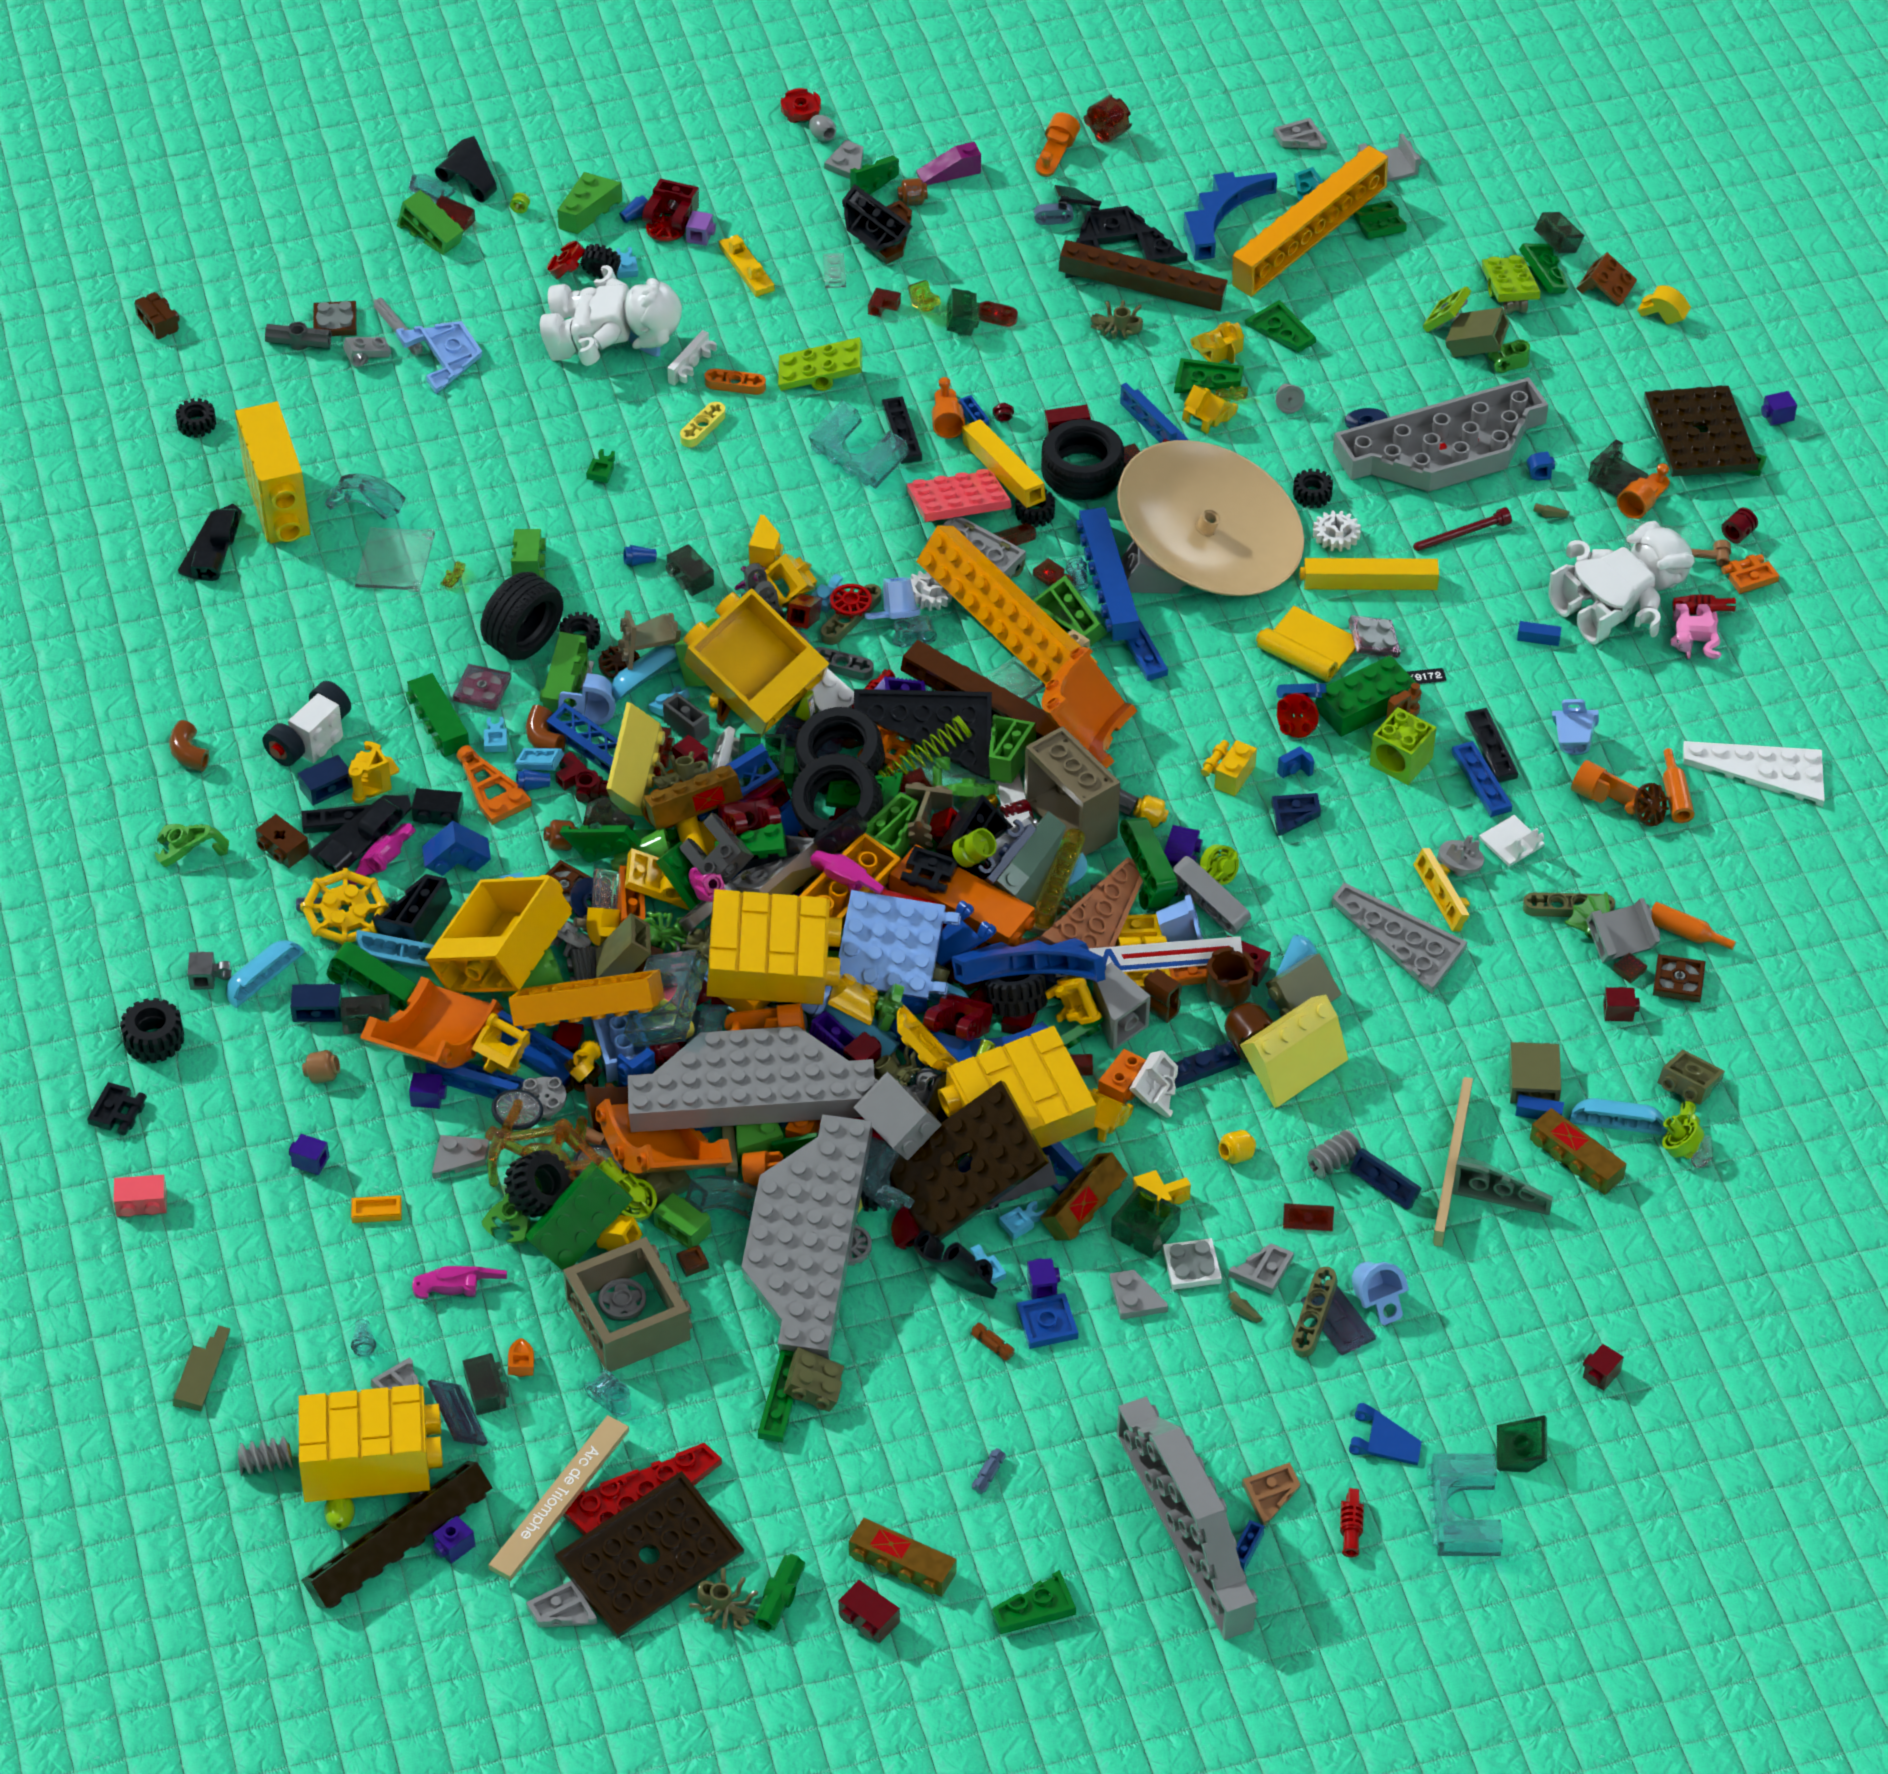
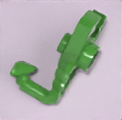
M949 757L936 758L937 762L933 766V787L943 786L942 769L945 771L950 770ZM962 778L961 783L945 786L952 790L953 795L960 796V802L968 801L982 794L984 796L999 794V784L976 783V778Z
M168 824L160 831L157 841L161 844L168 841L170 843L168 845L169 853L163 848L160 854L155 852V856L158 862L167 867L183 858L195 846L211 838L217 842L212 844V848L219 856L228 854L229 840L210 825L195 824L185 827L181 824Z
M895 983L883 996H878L879 999L875 1005L878 1029L888 1032L893 1020L897 1019V1011L903 1005L901 999L904 986Z
M535 1176L536 1185L538 1189L542 1192V1188L540 1186L541 1184L538 1178ZM505 1194L503 1200L495 1204L481 1221L482 1225L494 1237L493 1229H500L495 1223L497 1218L503 1223L509 1222L510 1226H519V1231H509L514 1237L506 1240V1242L511 1244L525 1243L528 1240L525 1235L530 1230V1215H522L521 1210L517 1212L514 1209L515 1205L513 1203L510 1204L508 1200L510 1198L509 1194Z

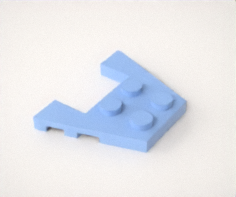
M462 321L435 324V327L429 328L415 326L412 330L396 329V336L404 348L425 341L443 367L426 375V381L435 394L439 393L482 357V350Z

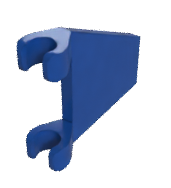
M960 901L955 911L960 913V926L947 924L941 932L936 961L942 966L950 963L952 956L970 951L991 938L997 931L993 924H989L986 921L980 924L978 933L968 926L963 920L974 912V907L965 901Z
M1359 1403L1355 1412V1419L1358 1421L1373 1420L1370 1439L1367 1442L1360 1437H1353L1349 1446V1452L1354 1455L1369 1454L1418 1465L1422 1441L1371 1406Z

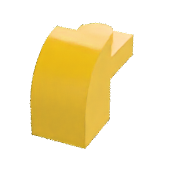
M1661 285L1657 286L1653 294H1649L1642 299V303L1637 311L1641 317L1659 312L1666 325L1683 321L1691 306L1677 289Z
M588 907L587 933L595 945L600 946L620 925L621 910Z
M1156 1170L1133 1177V1194L1139 1205L1148 1213L1158 1216L1170 1215L1172 1205L1182 1204L1190 1200L1191 1184L1187 1177L1165 1185Z
M619 1215L602 1231L597 1239L598 1248H605L609 1252L639 1240L643 1234L634 1217Z

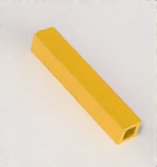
M981 419L962 426L963 444L994 473L1000 482L1026 508L1046 501L1044 482Z
M1305 558L1304 567H1300V580H1304V589L1437 590L1439 567L1438 559Z

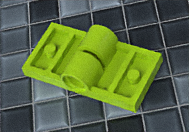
M1511 255L1509 258L1494 256L1482 259V269L1488 279L1490 297L1496 296L1498 302L1540 299V290L1524 257Z
M861 338L848 339L779 355L778 386L780 390L783 391L811 384L818 391H826L832 387L833 379L862 373L863 343Z

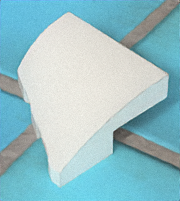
M1163 1050L1150 1053L1129 1090L1154 1111L1166 1118L1171 1117L1173 1110L1169 1109L1171 1096L1175 1095V1078L1178 1073V1065Z

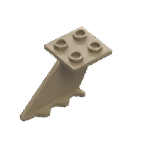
M625 610L624 618L620 620V631L623 632V636L618 641V651L622 653V661H625L627 668L633 670L635 650L674 644L675 647V644L680 641L681 630H678V623L674 621V614L664 613L639 625H635L630 611Z
M918 782L906 784V795L918 800L920 806L915 821L908 823L907 828L910 830L908 837L912 839L909 846L917 844L920 847L933 849V843L930 842L933 836L929 834L931 833L932 826L928 825L932 809L945 810L950 807L954 808L952 790L945 786L928 787Z

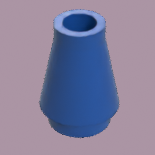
M643 195L640 197L636 196L619 213L621 219L628 223L641 217L648 200Z
M635 545L624 547V564H629L631 567L656 562V549Z
M522 769V771L516 772V783L518 788H522L524 791L550 787V773Z

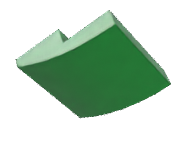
M1391 200L1363 206L1354 213V217L1367 239L1407 231V224L1399 216V208Z

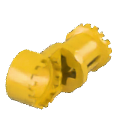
M591 1040L583 1042L581 1049L573 1055V1063L576 1067L571 1070L570 1074L578 1082H581L594 1069V1060H597L602 1054L600 1052L601 1046H598V1043H595L594 1040L592 1042Z

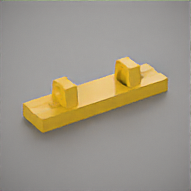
M738 234L719 241V248L755 297L775 291L774 283Z
M1422 848L1413 866L1452 932L1461 931L1470 915L1467 911L1470 903L1467 898L1459 897L1447 877L1450 872L1449 868L1444 864H1439L1430 848Z

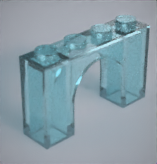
M841 400L808 435L811 448L815 453L825 455L832 464L840 465L847 474L857 476L864 485H870L877 489L910 453L907 443L889 430L867 452L853 454L843 449L845 440L859 426L862 420L856 408Z
M697 949L649 955L647 957L643 972L660 969L663 988L677 986V990L672 999L661 1008L647 1013L629 1014L624 1034L635 1047L685 1042L692 1016L696 1009L699 993L702 989L703 980L708 970V962Z
M1495 1454L1432 1455L1431 1464H1427V1479H1432V1486L1428 1488V1498L1434 1504V1508H1430V1522L1435 1523L1436 1530H1432V1545L1437 1546L1438 1556H1501L1503 1545L1501 1520H1474L1461 1517L1451 1509L1447 1501L1453 1494L1462 1490H1495L1497 1478Z

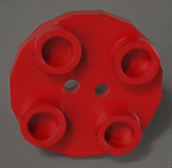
M1292 693L1286 695L1277 703V720L1280 725V731L1283 734L1302 738L1315 731L1319 721V713L1312 699L1301 693Z

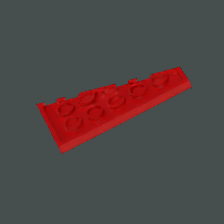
M699 1444L676 1453L675 1457L663 1462L658 1460L651 1463V1467L641 1471L636 1469L600 1483L599 1487L585 1492L583 1490L564 1513L563 1517L585 1535L681 1471L695 1486L722 1464V1458L707 1444Z

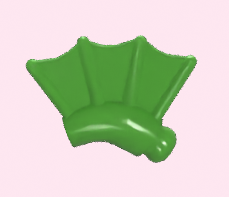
M1604 892V894L1599 896L1588 895L1584 903L1574 905L1572 916L1565 921V924L1585 932L1587 937L1593 939L1586 919L1594 911L1601 910L1602 914L1610 912L1608 892Z

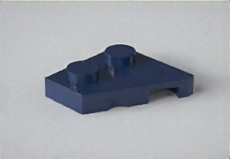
M1318 793L1272 796L1271 804L1278 836L1321 816Z

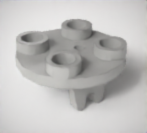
M1469 835L1465 841L1450 840L1444 842L1440 846L1437 860L1453 870L1455 875L1465 877L1467 873L1478 872L1482 868L1484 856L1479 850L1480 842L1478 840L1472 842L1473 836Z
M566 921L561 930L557 931L558 934L551 943V946L559 947L565 940L564 943L567 945L563 955L566 958H571L570 950L572 948L590 947L592 941L587 934L578 932L579 927H574L572 922Z
M528 1078L523 1082L521 1089L529 1091L541 1101L543 1106L542 1118L546 1117L550 1121L551 1116L558 1113L564 1107L567 1095L560 1078ZM519 1094V1106L522 1111L531 1117H537L538 1107L535 1101L528 1096Z

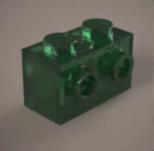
M952 288L947 301V331L971 336L973 329L978 328L980 316H977L980 303L977 302V293Z

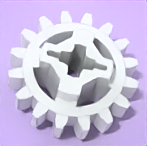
M1332 510L1331 515L1324 512L1323 518L1318 516L1317 521L1313 524V538H1316L1317 544L1322 543V548L1329 546L1330 551L1338 548L1341 552L1343 547L1349 550L1351 544L1356 546L1357 540H1360L1361 525L1357 524V518L1351 519L1350 513L1345 516L1343 511L1336 514Z
M918 571V576L911 574L916 605L919 604L920 609L927 607L929 611H932V607H935L937 610H940L941 605L947 607L948 602L952 601V595L928 572L923 574L921 571Z

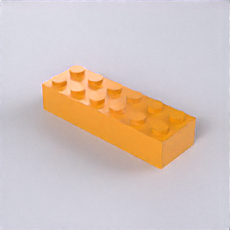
M660 969L521 988L508 999L513 1026H522V1029L536 1027L537 1023H545V1026L556 1025L560 1023L559 1020L568 1019L569 1023L582 1021V1017L591 1016L592 1020L605 1018L606 1014L614 1013L615 1016H624L633 1010H638V1013H647L652 1011L653 1007L658 1006V1003L665 998Z

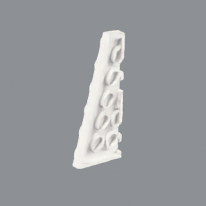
M1684 741L1683 743L1684 765L1707 772L1714 770L1724 773L1726 778L1733 779L1737 777L1746 780L1745 783L1779 794L1786 792L1795 795V799L1803 801L1805 798L1815 801V805L1821 807L1824 805L1822 750Z

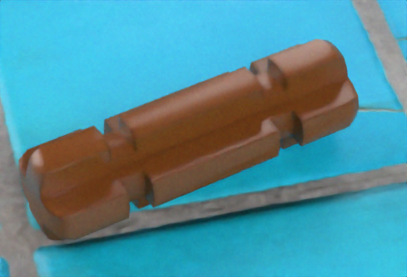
M978 1322L973 1326L971 1334L978 1340L982 1339L981 1342L995 1353H1000L999 1356L1006 1361L1013 1357L1015 1349L1008 1343L1004 1344L1005 1341L991 1330H986L987 1327L982 1323Z

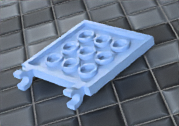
M851 890L838 956L840 958V975L844 973L850 974L860 984L864 986L869 984L875 987L878 992L886 993L896 983L904 986L902 996L929 1000L930 993L947 995V983L932 982L942 925L944 923L960 926V913L945 912L946 906L942 904Z

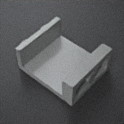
M1399 134L1398 147L1380 151L1388 156L1387 182L1418 175L1419 165H1421L1420 155L1414 151L1411 142L1406 139L1404 134ZM1359 144L1358 152L1368 147L1367 144Z
M1640 898L1632 906L1603 914L1601 910L1592 912L1587 917L1586 922L1602 963L1622 958L1629 952L1635 954L1653 949L1660 942V931L1657 926H1654L1651 918V908L1646 904L1644 898Z

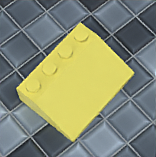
M629 702L626 703L606 789L616 812L643 816V809L645 807L644 796L648 795L649 789L653 788L655 783L652 777H655V774H653L654 767L657 766L655 762H660L658 750L659 746L664 744L665 732L658 721Z
M1326 994L1311 997L1240 1044L1274 1108L1279 1107L1349 1060L1338 1016Z

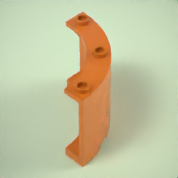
M1078 647L1070 653V658L1045 685L1046 689L1042 696L1041 704L1043 710L1057 728L1063 726L1107 769L1115 762L1110 754L1106 752L1113 740L1111 734L1114 730H1120L1137 712V709L1133 704L1124 702L1091 658L1090 654L1093 652L1091 648Z
M421 976L413 993L407 1000V1005L409 1006L404 1011L399 1010L387 1022L369 1016L360 1038L369 1044L443 1068L452 1069L463 1065L475 1057L477 1052L472 1050V1047L483 1027L486 1026L488 1017L491 1013L498 1014L504 1008L495 999H492L491 1003L435 986L430 979Z
M605 1099L596 1107V1120L600 1122L604 1137L614 1155V1159L629 1172L652 1173L722 1168L733 1162L728 1139H719L714 1143H709L701 1131H695L694 1128L631 1132L628 1104L611 1105L610 1099Z

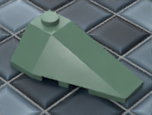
M1049 811L1035 826L1037 828L1036 831L992 884L1031 906L1036 903L1043 893L1066 829V825Z
M1461 1156L1457 1160L1452 1194L1550 1215L1553 1196L1484 1161Z

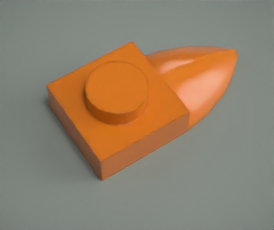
M519 1338L510 1346L508 1351V1375L518 1377L533 1376V1348L526 1340Z

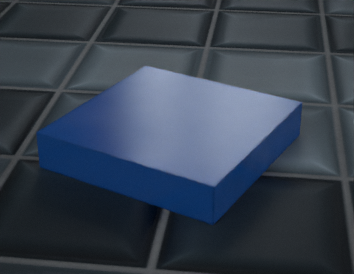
M1065 1293L1016 1303V1309L1029 1349L1078 1339V1330Z

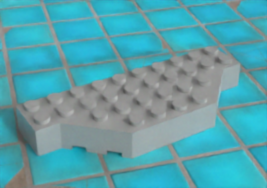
M1527 377L1334 433L1333 453L1351 480L1374 475L1425 491H1433L1507 469L1526 429L1546 424L1548 403L1531 379ZM1440 443H1445L1447 449L1439 450Z
M798 1026L700 1032L653 1074L628 1075L631 1132L809 1121L821 1120L822 1114L845 1118L862 1117L853 1107L875 1085L873 1059L848 1061Z
M822 1114L818 1137L762 1173L759 1177L741 1267L744 1280L752 1287L769 1313L771 1312L781 1327L778 1339L779 1355L781 1350L794 1352L797 1347H800L830 1360L873 1135L871 1121Z
M1147 1396L1118 1406L1117 1437L1223 1639L1227 1640L1252 1631L1254 1619L1256 1618L1255 1607L1258 1604V1599L1255 1591L1249 1589L1246 1584V1575L1241 1568L1236 1551V1539L1231 1533L1226 1515L1227 1507L1225 1501L1216 1494L1215 1483L1212 1477H1207L1202 1458L1194 1453V1446L1190 1436H1185L1180 1426L1160 1418L1156 1406L1150 1404Z

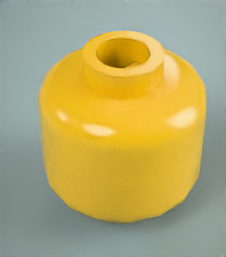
M1144 795L1142 798H1138L1133 815L1136 818L1146 817L1151 827L1156 828L1160 822L1165 823L1169 810L1165 809L1166 804L1164 800L1151 795Z
M1242 1129L1224 1134L1218 1146L1219 1154L1230 1164L1250 1160L1255 1153L1256 1141L1251 1134Z

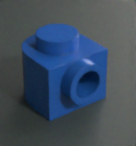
M1548 451L1532 454L1526 462L1532 479L1537 481L1551 479L1552 470L1555 469V461L1553 457H1550Z

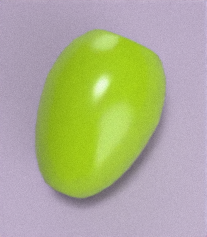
M352 1499L327 1500L324 1506V1517L327 1524L334 1530L346 1529L353 1521L355 1515V1506Z

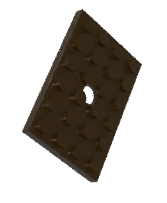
M1719 385L1716 387L1654 390L1644 393V400L1672 477L1758 470V460L1729 386ZM1695 426H1705L1708 428V431L1700 432Z
M1000 1080L942 1122V1125L908 1161L898 1154L885 1164L920 1232L928 1230L941 1241L1049 1163L1004 1081ZM964 1154H970L973 1158L970 1165L971 1169L967 1172H961L958 1169V1160Z
M681 1471L556 1553L554 1559L615 1638L618 1639L743 1555L744 1548ZM644 1547L655 1548L659 1552L660 1558L653 1564H647L640 1559L639 1552Z

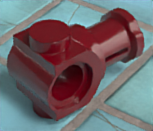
M581 769L575 776L577 801L592 803L600 799L601 796L610 797L606 789L608 781L603 780V777L598 776V773L594 770Z

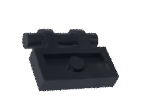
M914 846L906 862V869L912 870V873L903 871L900 880L908 882L909 886L927 888L931 893L936 894V892L946 894L948 885L940 882L941 880L951 882L959 863H957L955 858ZM921 874H924V875H927V876H931L932 879H931V880H930V879H926V878L920 877V875H921Z
M108 1082L87 1118L88 1124L111 1131L116 1123L120 1125L117 1132L120 1135H126L128 1130L134 1127L137 1114L141 1113L144 1109V1102L147 1096L139 1092L136 1098L130 1097V1088ZM124 1107L129 1108L127 1114L121 1113Z

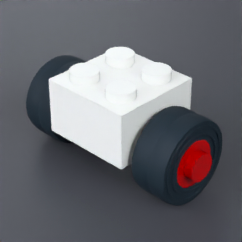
M331 681L321 682L310 692L309 702L288 720L289 726L277 723L264 734L262 742L266 751L275 761L284 766L293 765L301 757L315 763L343 737L341 720L351 710L350 699L335 683Z

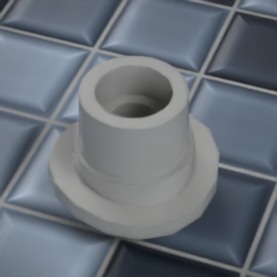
M1291 384L1281 385L1275 396L1277 407L1287 414L1298 411L1305 401L1303 390L1299 386Z

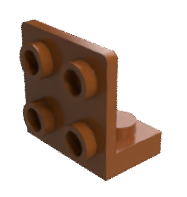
M1606 252L1591 265L1576 289L1583 294L1586 290H1593L1597 286L1617 306H1620L1637 279Z

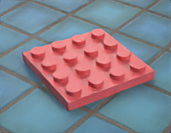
M980 469L976 473L970 474L961 472L951 477L937 476L933 480L926 481L917 479L907 484V492L925 522L1011 508L1010 498L994 473L988 469Z

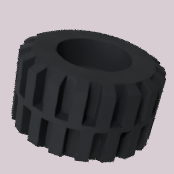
M1045 974L1012 975L985 980L987 1002L994 1005L992 1013L995 1015L1006 1017L1029 1015L1041 1010L1048 1003L1045 994L1047 991Z
M147 998L143 999L144 1002L141 1003L137 1001L134 1003V1007L129 1006L126 1009L127 1013H123L122 1021H120L123 1042L129 1055L132 1054V1058L136 1060L140 1058L141 1062L144 1063L147 1061L157 1063V1060L165 1061L167 1060L166 1057H173L175 1051H179L182 1048L181 1044L184 1043V1030L179 1010H176V1006L173 1003L169 1004L164 999L159 1001V998H153V1000ZM151 1029H159L154 1032H146Z
M537 1150L516 1159V1161L509 1165L510 1168L505 1173L508 1177L504 1178V1184L507 1185L505 1193L509 1194L510 1198L508 1200L510 1204L513 1203L515 1205L514 1209L517 1212L521 1210L522 1215H530L531 1218L543 1216L572 1184V1179L568 1175L571 1173L569 1169L565 1168L566 1163L558 1159L559 1156L557 1154L551 1155L550 1151ZM535 1176L538 1178L541 1184L542 1192L538 1189L536 1185Z

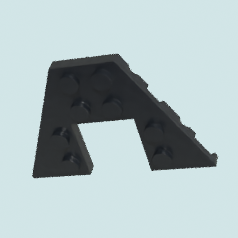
M1129 206L1100 209L1099 214L1087 211L1079 238L1076 240L1077 243L1100 248L1099 244L1137 239L1144 259L1162 264L1187 261L1188 257L1186 252L1182 253L1173 246L1174 242L1166 239L1159 230L1148 226L1145 223V219L1135 214L1134 210ZM1065 273V278L1078 277Z

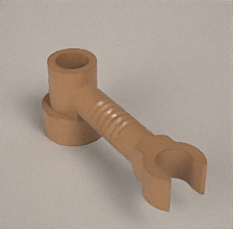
M1727 540L1714 542L1713 550L1691 549L1694 558L1716 559L1717 565L1721 567L1728 565V562H1730L1731 544Z

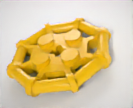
M343 868L342 871L322 878L316 877L313 879V884L304 902L300 904V910L304 912L312 930L311 934L314 937L320 936L343 945L347 941H356V931L347 934L348 931L361 927V931L377 933L373 920L371 923H367L366 917L369 913L381 915L389 909V903L385 901L378 886L379 881L374 877L369 878L349 871L348 868ZM343 880V885L332 889L326 887ZM348 880L363 885L364 887L362 889H358V887L353 884L348 885ZM320 891L323 894L321 903L313 904ZM371 892L376 904H369L366 895ZM341 905L350 906L348 912H345L343 909L339 910L338 908H340ZM314 913H321L324 921L319 923ZM334 926L338 928V931H341L342 934L328 930L327 928H333Z

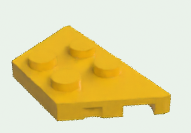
M902 1005L897 1011V1031L902 1036V1042L919 1054V1060L923 1064L942 1072H946L950 1065L958 1063L905 1005Z

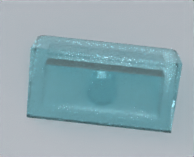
M425 173L412 175L409 184V190L415 193L421 190L437 204L445 202L456 191L455 188Z

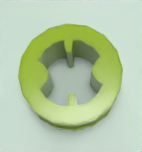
M515 193L510 202V207L516 213H525L530 204V199L524 193Z

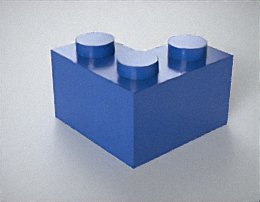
M455 821L450 822L422 846L425 868L441 876L445 875L456 864L476 872L491 860L488 838Z

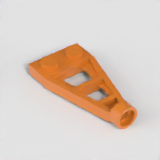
M470 745L463 746L458 750L456 757L462 764L480 811L491 825L532 806L531 799L522 788H518L516 782L481 758ZM485 770L491 776L478 782L474 774ZM495 784L500 785L506 790V792L492 799H488L484 791Z

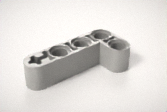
M1185 856L1172 868L1178 883L1174 896L1178 897L1182 892L1186 895L1191 894L1193 901L1229 934L1235 935L1251 920V914L1246 907L1192 858Z

